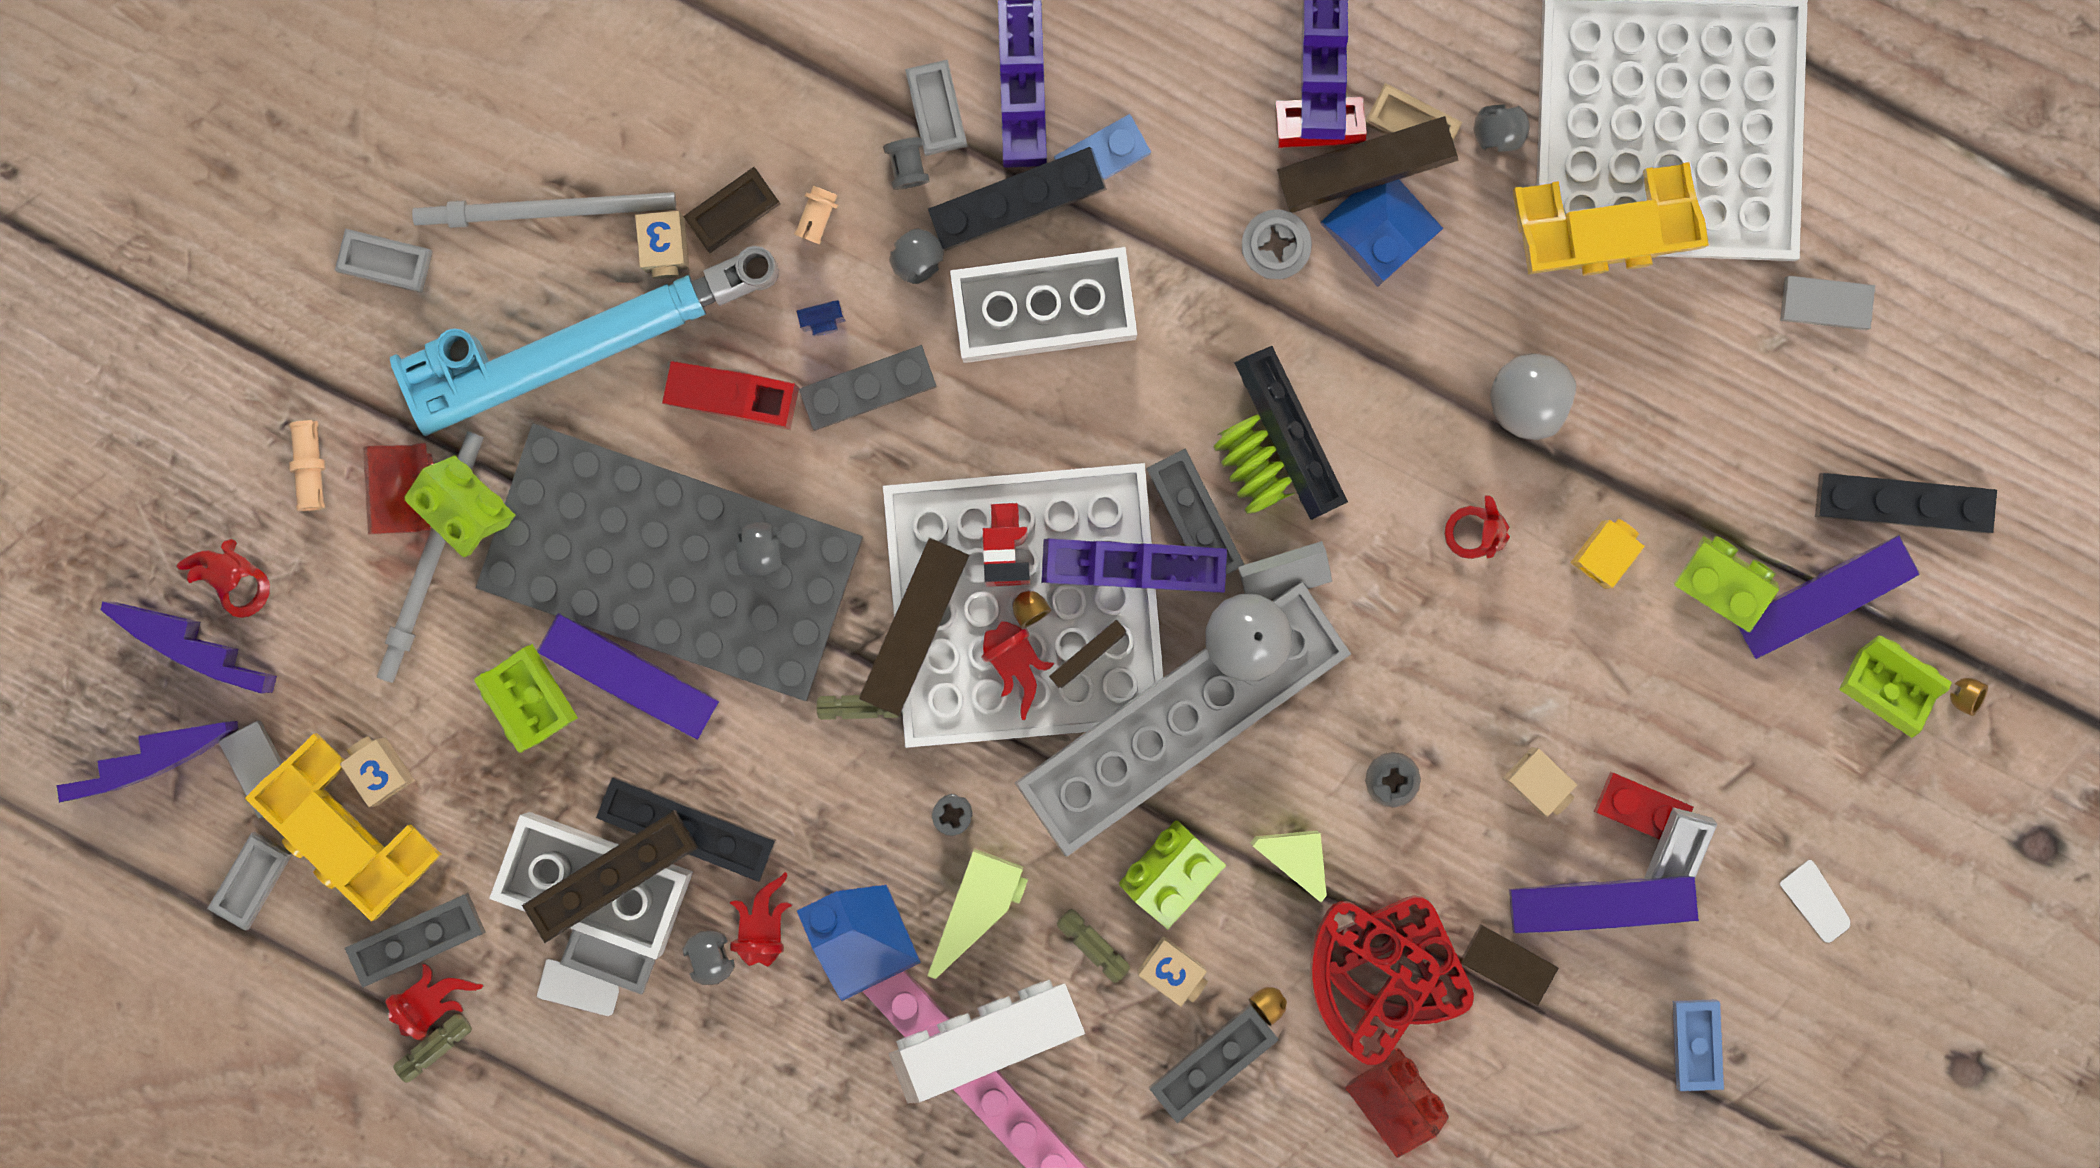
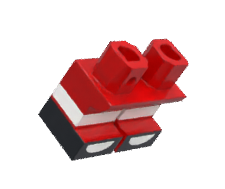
M1018 503L991 504L992 528H983L984 580L986 587L1030 585L1029 562L1016 563V546L1022 545L1028 538V526L1019 527Z

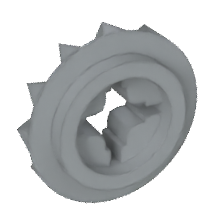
M1268 210L1260 213L1250 221L1242 237V254L1251 270L1265 279H1286L1296 274L1304 267L1311 253V236L1307 226L1298 216L1285 210ZM1271 227L1274 228V233L1277 234L1279 240H1294L1293 243L1283 248L1282 263H1279L1278 257H1275L1273 251H1265V249L1259 251L1258 249L1263 247L1264 244L1269 243L1272 233Z

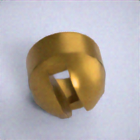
M1034 591L1020 593L1013 603V614L1021 628L1037 623L1051 612V608L1045 598Z
M1962 678L1954 683L1962 688L1959 694L1950 692V699L1958 710L1974 716L1986 698L1988 685L1973 678Z
M1265 987L1248 999L1253 1008L1269 1026L1277 1022L1286 1011L1287 1001L1282 992L1274 987Z

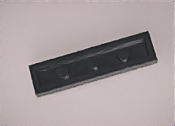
M1088 147L928 208L942 248L944 251L1095 195L1107 190L1093 148Z
M1269 346L1234 362L1310 520L1348 503L1273 346Z
M1820 473L1818 477L1815 517L1989 534L1994 532L1997 490Z
M615 776L611 778L597 813V819L637 834L676 810L698 846V849L689 855L755 881H761L776 839Z

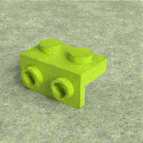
M456 456L423 468L405 496V501L462 557L471 555L482 538L508 527L515 517V514L503 503L501 497L492 492L473 474L471 468L461 462Z
M1703 536L1698 543L1699 547L1674 582V586L1750 633L1780 590L1778 582L1773 579L1776 573L1753 559L1751 564H1748L1735 556L1738 549L1721 537L1716 536L1711 541Z
M1879 635L1858 650L1839 690L1913 738L1922 731L1936 699L1949 691L1952 682L1939 674L1938 670L1931 665L1922 663L1904 651L1895 641Z
M533 644L522 648L495 668L474 678L482 699L490 706L503 727L505 736L513 743L519 753L542 743L578 719Z
M1176 820L1168 829L1160 833L1155 843L1141 859L1130 866L1126 875L1119 882V886L1140 907L1168 930L1226 867V864Z

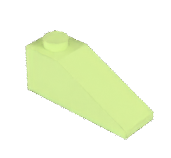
M974 848L928 977L936 979L1008 911L1011 901L1020 903L1028 879L1021 877L1023 866Z

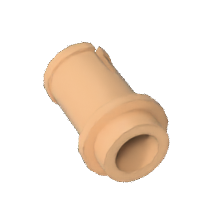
M813 186L811 193L806 192L805 194L808 201L794 235L820 244L832 208L837 209L838 204H835L837 195Z

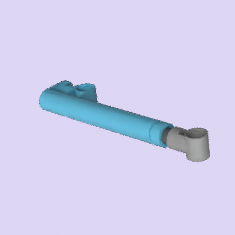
M747 247L738 256L703 270L705 276L692 281L688 274L673 281L671 285L665 284L491 361L488 360L478 338L461 329H450L442 333L438 339L426 343L425 349L403 359L397 354L391 356V367L419 430L424 436H428L683 325L686 320L690 319L692 321L706 315L704 307L717 302L721 306L755 290L768 289L774 285L778 278V263L771 253L763 247ZM754 258H764L768 261L769 265L766 275L759 279L749 278L746 272L748 263ZM465 339L469 345L468 355L462 361L454 362L450 354L451 346L457 340Z

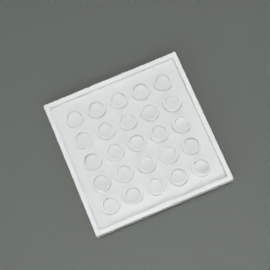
M1542 0L1536 186L1559 181L1562 204L1566 215L1572 211L1647 201L1643 177L1644 169L1690 162L1697 200L1705 218L1709 246L1703 249L1664 254L1657 257L1772 261L1799 260L1808 0Z
M1145 463L883 486L894 617L929 537L970 555L902 710L905 748L1087 732L1163 678L1156 589L1041 583L1044 539L1152 544ZM1018 503L1019 527L1028 526V538L1022 545L1016 546V563L1029 562L1030 585L986 587L984 580L983 528H992L991 504ZM1034 591L1045 598L1051 608V612L1037 623L1026 627L1030 633L1027 639L1041 661L1053 662L1054 665L1050 669L1043 671L1030 664L1037 683V689L1026 720H1022L1020 708L1024 696V688L1015 675H1013L1014 686L1012 692L1007 696L1001 697L1004 689V680L990 661L985 663L980 656L984 653L983 642L986 631L997 629L1002 621L1020 627L1013 614L1014 600L1022 592ZM1117 619L1126 629V635L1066 686L1058 688L1049 675Z

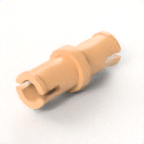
M307 420L289 423L293 461L289 462L290 472L295 474L297 511L325 509L321 471L326 468L325 460L320 459L318 421Z

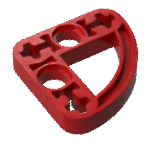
M1413 895L1375 911L1371 915L1396 931V927L1388 919V915L1395 912V917L1399 921L1410 915L1408 907L1415 904L1420 910L1427 909L1428 914L1422 917L1424 923L1422 926L1417 927L1413 922L1400 926L1405 932L1403 936L1422 949L1433 943L1443 945L1447 956L1445 962L1440 966V976L1445 975L1455 967L1457 973L1450 974L1448 977L1456 989L1464 988L1465 992L1459 996L1461 1003L1458 1006H1454L1449 1001L1443 1002L1442 997L1447 995V989L1443 981L1439 979L1430 992L1434 1002L1423 1004L1410 1024L1439 1023L1461 1016L1470 1010L1474 1001V992L1436 909L1431 902L1422 896ZM1367 921L1366 928L1371 924L1370 921ZM1355 922L1336 930L1339 933H1342L1344 929L1356 931V934L1359 936L1357 941L1361 946L1365 930ZM1388 935V939L1383 945L1377 947L1370 946L1372 955L1379 957L1394 950V941ZM1335 940L1340 947L1345 946V945L1341 944L1340 942H1338L1337 940ZM1349 950L1343 954L1345 960L1343 963L1337 964L1334 959L1330 960V980L1346 998L1367 1011L1377 995L1360 986L1348 975L1347 971L1369 961L1358 956L1354 951ZM1422 960V962L1416 963L1421 976L1426 979L1430 972L1425 968L1426 964ZM1385 1000L1383 1003V1013L1387 1018L1399 1019L1406 1013L1407 1004Z
M1340 901L1333 904L1327 910L1313 942L1310 977L1314 999L1329 1031L1348 1053L1367 1065H1377L1384 1062L1436 985L1440 976V967L1437 960L1430 953L1357 905L1348 901ZM1349 910L1353 911L1352 920L1364 930L1367 921L1374 924L1364 934L1360 947L1353 944L1359 938L1356 933L1350 929H1344L1342 933L1336 931L1339 924L1334 918L1338 912L1346 915ZM1378 934H1387L1393 938L1394 950L1386 958L1374 957L1370 951L1371 940ZM1335 940L1390 975L1354 1031L1349 1028L1342 1018L1331 989L1330 960ZM1405 945L1411 948L1405 954L1407 958L1417 964L1422 962L1423 959L1428 961L1425 968L1430 974L1426 979L1418 977L1415 982L1410 980L1413 973L1400 962L1397 971L1390 968L1400 959ZM1399 995L1405 998L1407 1002L1406 1013L1399 1019L1387 1018L1383 1013V1003L1389 996ZM1374 1016H1377L1386 1026L1395 1030L1389 1036L1383 1029L1377 1040L1382 1046L1378 1053L1371 1050L1367 1055L1362 1054L1364 1046L1360 1039L1364 1035L1371 1038L1375 1034L1378 1026L1370 1022Z

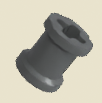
M921 138L901 139L883 146L884 153L889 154L894 175V180L891 182L893 190L908 189L930 182L928 174L924 173L919 148L923 145Z
M956 794L945 795L933 808V824L938 831L945 835L954 836L961 834L971 823L973 814L971 804L966 798L959 797ZM951 803L954 809L962 807L964 813L959 818L960 825L954 826L952 821L943 822L941 816L946 812L945 804Z

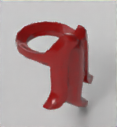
M1485 495V508L1467 506L1459 508L1451 514L1446 522L1444 535L1446 544L1458 556L1468 559L1486 556L1488 559L1493 558L1496 552L1503 550L1510 539L1507 533L1510 527L1498 510L1493 497ZM1469 515L1478 516L1484 520L1482 543L1479 547L1473 549L1459 546L1454 538L1455 525L1461 518Z
M233 539L222 543L221 548L224 554L210 550L200 551L184 558L176 565L179 570L191 569L187 575L188 583L204 580L216 590L223 609L235 617L244 618L254 615L266 604L270 594V582L267 575L246 558L234 552L237 542ZM249 575L253 576L257 582L255 597L246 605H233L229 599V592L237 587L241 578Z
M1002 621L997 629L985 632L983 642L984 653L980 657L985 663L990 661L1004 680V689L1001 697L1007 696L1012 692L1014 686L1012 676L1015 675L1024 688L1020 715L1022 720H1026L1037 689V683L1030 664L1038 670L1046 671L1054 663L1043 662L1037 657L1027 639L1030 635L1027 628L1022 629L1015 624Z
M784 872L779 878L757 892L751 915L747 905L742 901L734 900L730 902L740 914L738 939L730 943V951L737 952L748 966L761 963L768 967L777 959L780 953L784 952V945L781 941V916L792 904L781 902L775 907L771 916L769 913V898L785 883L788 877L787 872Z
M424 963L422 964L423 975L421 980L402 994H392L386 999L389 1021L399 1026L401 1035L421 1040L426 1036L428 1028L446 1011H464L458 1001L449 1000L441 1003V1000L448 993L457 989L465 991L480 990L484 987L483 984L458 978H445L428 987L433 978V970Z

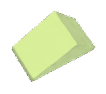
M1317 830L1255 836L1250 842L1255 849L1317 900L1322 902L1327 896L1321 833Z

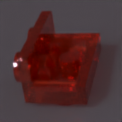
M426 443L363 447L368 535L430 531L431 526L405 501L407 492L422 469L434 464L432 454L427 453Z
M1400 1048L1394 1049L1384 1062L1350 1080L1345 1087L1396 1158L1437 1137L1449 1119V1115L1440 1097L1431 1092L1420 1077L1415 1063L1407 1058Z

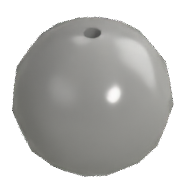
M1531 353L1515 357L1499 370L1494 379L1490 393L1493 413L1501 426L1517 437L1540 440L1554 436L1560 430L1569 414L1576 393V381L1568 367L1552 356Z
M1239 594L1224 600L1212 612L1206 627L1205 645L1211 661L1223 674L1238 681H1259L1273 675L1285 663L1292 647V628L1286 614L1272 600L1258 594ZM1256 632L1261 634L1259 641L1254 638Z

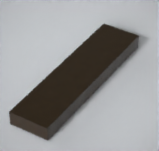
M1443 116L1279 168L1277 172L1289 212L1293 213L1459 160L1446 117Z
M929 537L860 694V700L894 715H901L969 559V554Z
M676 810L521 906L544 943L698 849V846Z

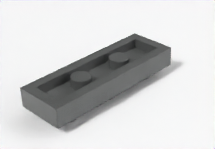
M919 345L799 388L812 428L816 431L936 388L937 385L923 346Z
M1186 448L1146 468L1185 546L1227 549L1226 575L1245 565Z
M466 893L345 947V950L361 987L364 988L486 933L469 893Z
M1249 1004L1150 1085L1149 1090L1176 1123H1178L1279 1039L1253 1006Z

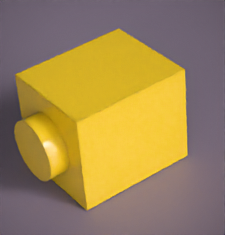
M1610 519L1604 520L1597 526L1570 563L1604 589H1609L1616 585L1645 546L1636 540L1639 533L1623 520L1617 519L1615 523Z

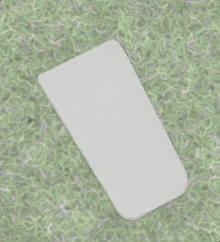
M1812 860L1805 862L1780 882V886L1824 942H1832L1849 929L1850 919Z
M548 959L544 966L537 997L610 1016L615 1009L619 988L617 985L560 965L558 961Z

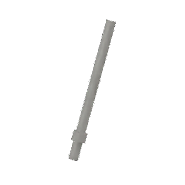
M675 192L472 205H467L466 201H449L447 206L413 208L412 217L415 226L448 224L450 228L468 227L469 222L676 210Z
M467 431L458 459L467 464L472 470L484 437ZM431 528L396 626H390L385 640V644H388L377 678L387 682H394L405 651L410 652L416 636L412 634L446 542L433 528Z

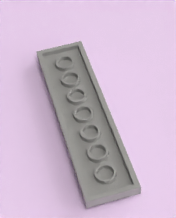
M1303 582L1296 584L1273 600L1286 614L1292 628V647L1285 663L1273 675L1259 681H1238L1223 674L1211 661L1208 650L1205 648L1015 782V785L1064 856H1069L1351 655ZM1255 633V640L1259 641L1261 639L1260 633Z

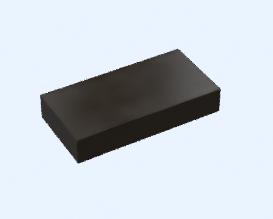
M754 166L683 217L706 250L712 253L781 203Z
M1116 619L1050 674V679L1058 688H1063L1126 635V629Z
M1482 924L1479 925L1460 959L1461 964L1537 1006L1540 1004L1559 969L1554 964Z

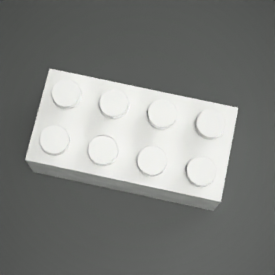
M1126 247L950 271L963 363L1136 340L1137 329Z
M531 812L519 816L489 899L524 911L521 905L619 844ZM672 864L570 928L657 959L664 953L693 871Z
M1050 980L1034 984L1018 991L1020 1000L1012 1003L1009 996L978 1007L980 1016L971 1020L969 1014L966 1013L937 1024L940 1032L938 1034L929 1036L928 1031L925 1030L896 1041L899 1049L889 1053V1057L907 1103H920L1084 1035V1029L1066 984L1053 987Z

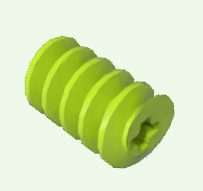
M1259 414L1217 434L1222 437L1213 446L1215 451L1229 450L1230 452L1221 461L1223 467L1237 466V469L1229 477L1230 482H1245V485L1237 492L1238 498H1253L1245 508L1246 514L1257 513L1295 494H1284L1283 492L1292 482L1290 477L1276 478L1275 476L1283 468V462H1268L1269 457L1276 451L1275 446H1260V443L1268 435L1267 430H1252V427L1261 419Z

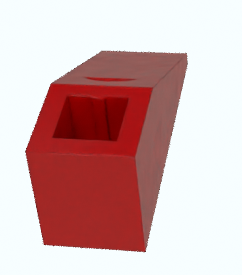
M671 361L662 404L791 430L799 387L795 383Z

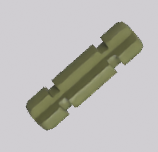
M842 695L841 699H836V696H820L817 699V716L821 720L836 719L837 716H842V719L878 718V715H883L884 718L900 717L860 700V695Z
M1068 910L1058 920V928L1068 938L1072 936L1074 938L1073 943L1097 967L1101 965L1104 968L1102 970L1103 973L1112 982L1120 981L1130 970L1129 964L1119 954L1116 956L1113 953L1114 949L1090 925L1086 927L1083 924L1084 919L1075 910Z
M457 1013L443 1024V1029L441 1027L436 1029L411 1050V1055H405L394 1064V1071L405 1083L412 1081L423 1072L422 1068L426 1069L455 1045L454 1041L459 1042L471 1032L472 1027L462 1014Z

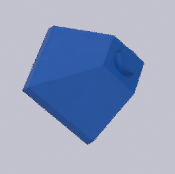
M1399 179L1351 194L1320 222L1377 287L1443 230V227Z
M887 885L836 891L797 910L812 949L841 1001L921 963Z

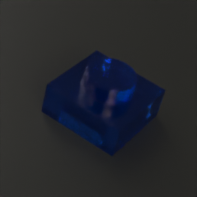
M839 300L796 310L800 328L804 332L812 331L813 336L838 331L837 324L846 322L843 307Z

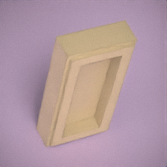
M1386 83L1383 85L1365 120L1366 126L1386 135L1445 116L1453 140L1462 124L1461 121Z

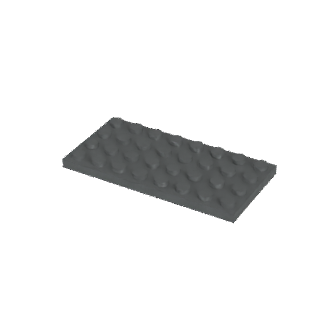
M532 423L505 501V505L515 514V517L508 527L494 533L476 589L555 616L559 613L578 624L791 697L808 701L863 536ZM754 522L770 523L777 527L781 533L783 555L780 556L782 567L775 573L764 577L750 576L741 571L738 565L736 543H739L737 533L744 526Z

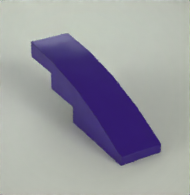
M998 0L1003 167H1038L1047 163L1041 0Z
M1303 0L1301 138L1345 140L1348 0Z
M1900 535L1777 596L1775 600L1771 601L1750 633L1739 626L1738 628L1754 658L1757 659L1919 576L1920 572Z
M1047 538L1043 540L1041 583L1225 593L1227 549Z
M102 601L100 610L135 638L173 661L221 682L261 694L273 693L276 675L235 666L239 649L197 639L201 622L119 602Z
M559 613L537 649L539 654L697 740L719 703L716 698L679 680L675 675L638 657L634 652Z
M238 721L138 736L141 754L98 760L100 778L56 785L59 803L120 790L159 776L203 754L218 744V741L239 729Z
M1693 876L1647 880L1639 878L1607 882L1588 881L1509 889L1513 933L1606 929L1699 921L1695 877Z

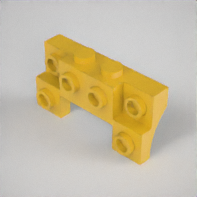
M1690 162L1644 169L1643 177L1647 201L1572 211L1566 215L1562 204L1559 181L1524 188L1515 187L1512 190L1518 231L1523 236L1528 274L1582 268L1583 276L1608 272V264L1625 262L1626 269L1642 268L1653 265L1652 258H1656L1659 255L1698 250L1709 246L1705 218L1697 200Z
M315 733L286 761L266 776L245 799L284 836L282 844L289 852L298 858L304 856L316 867L313 873L321 883L330 889L336 887L370 921H374L408 887L412 886L442 854L411 824L407 825L386 847L368 832L324 789L343 770L340 763L345 759L318 733Z

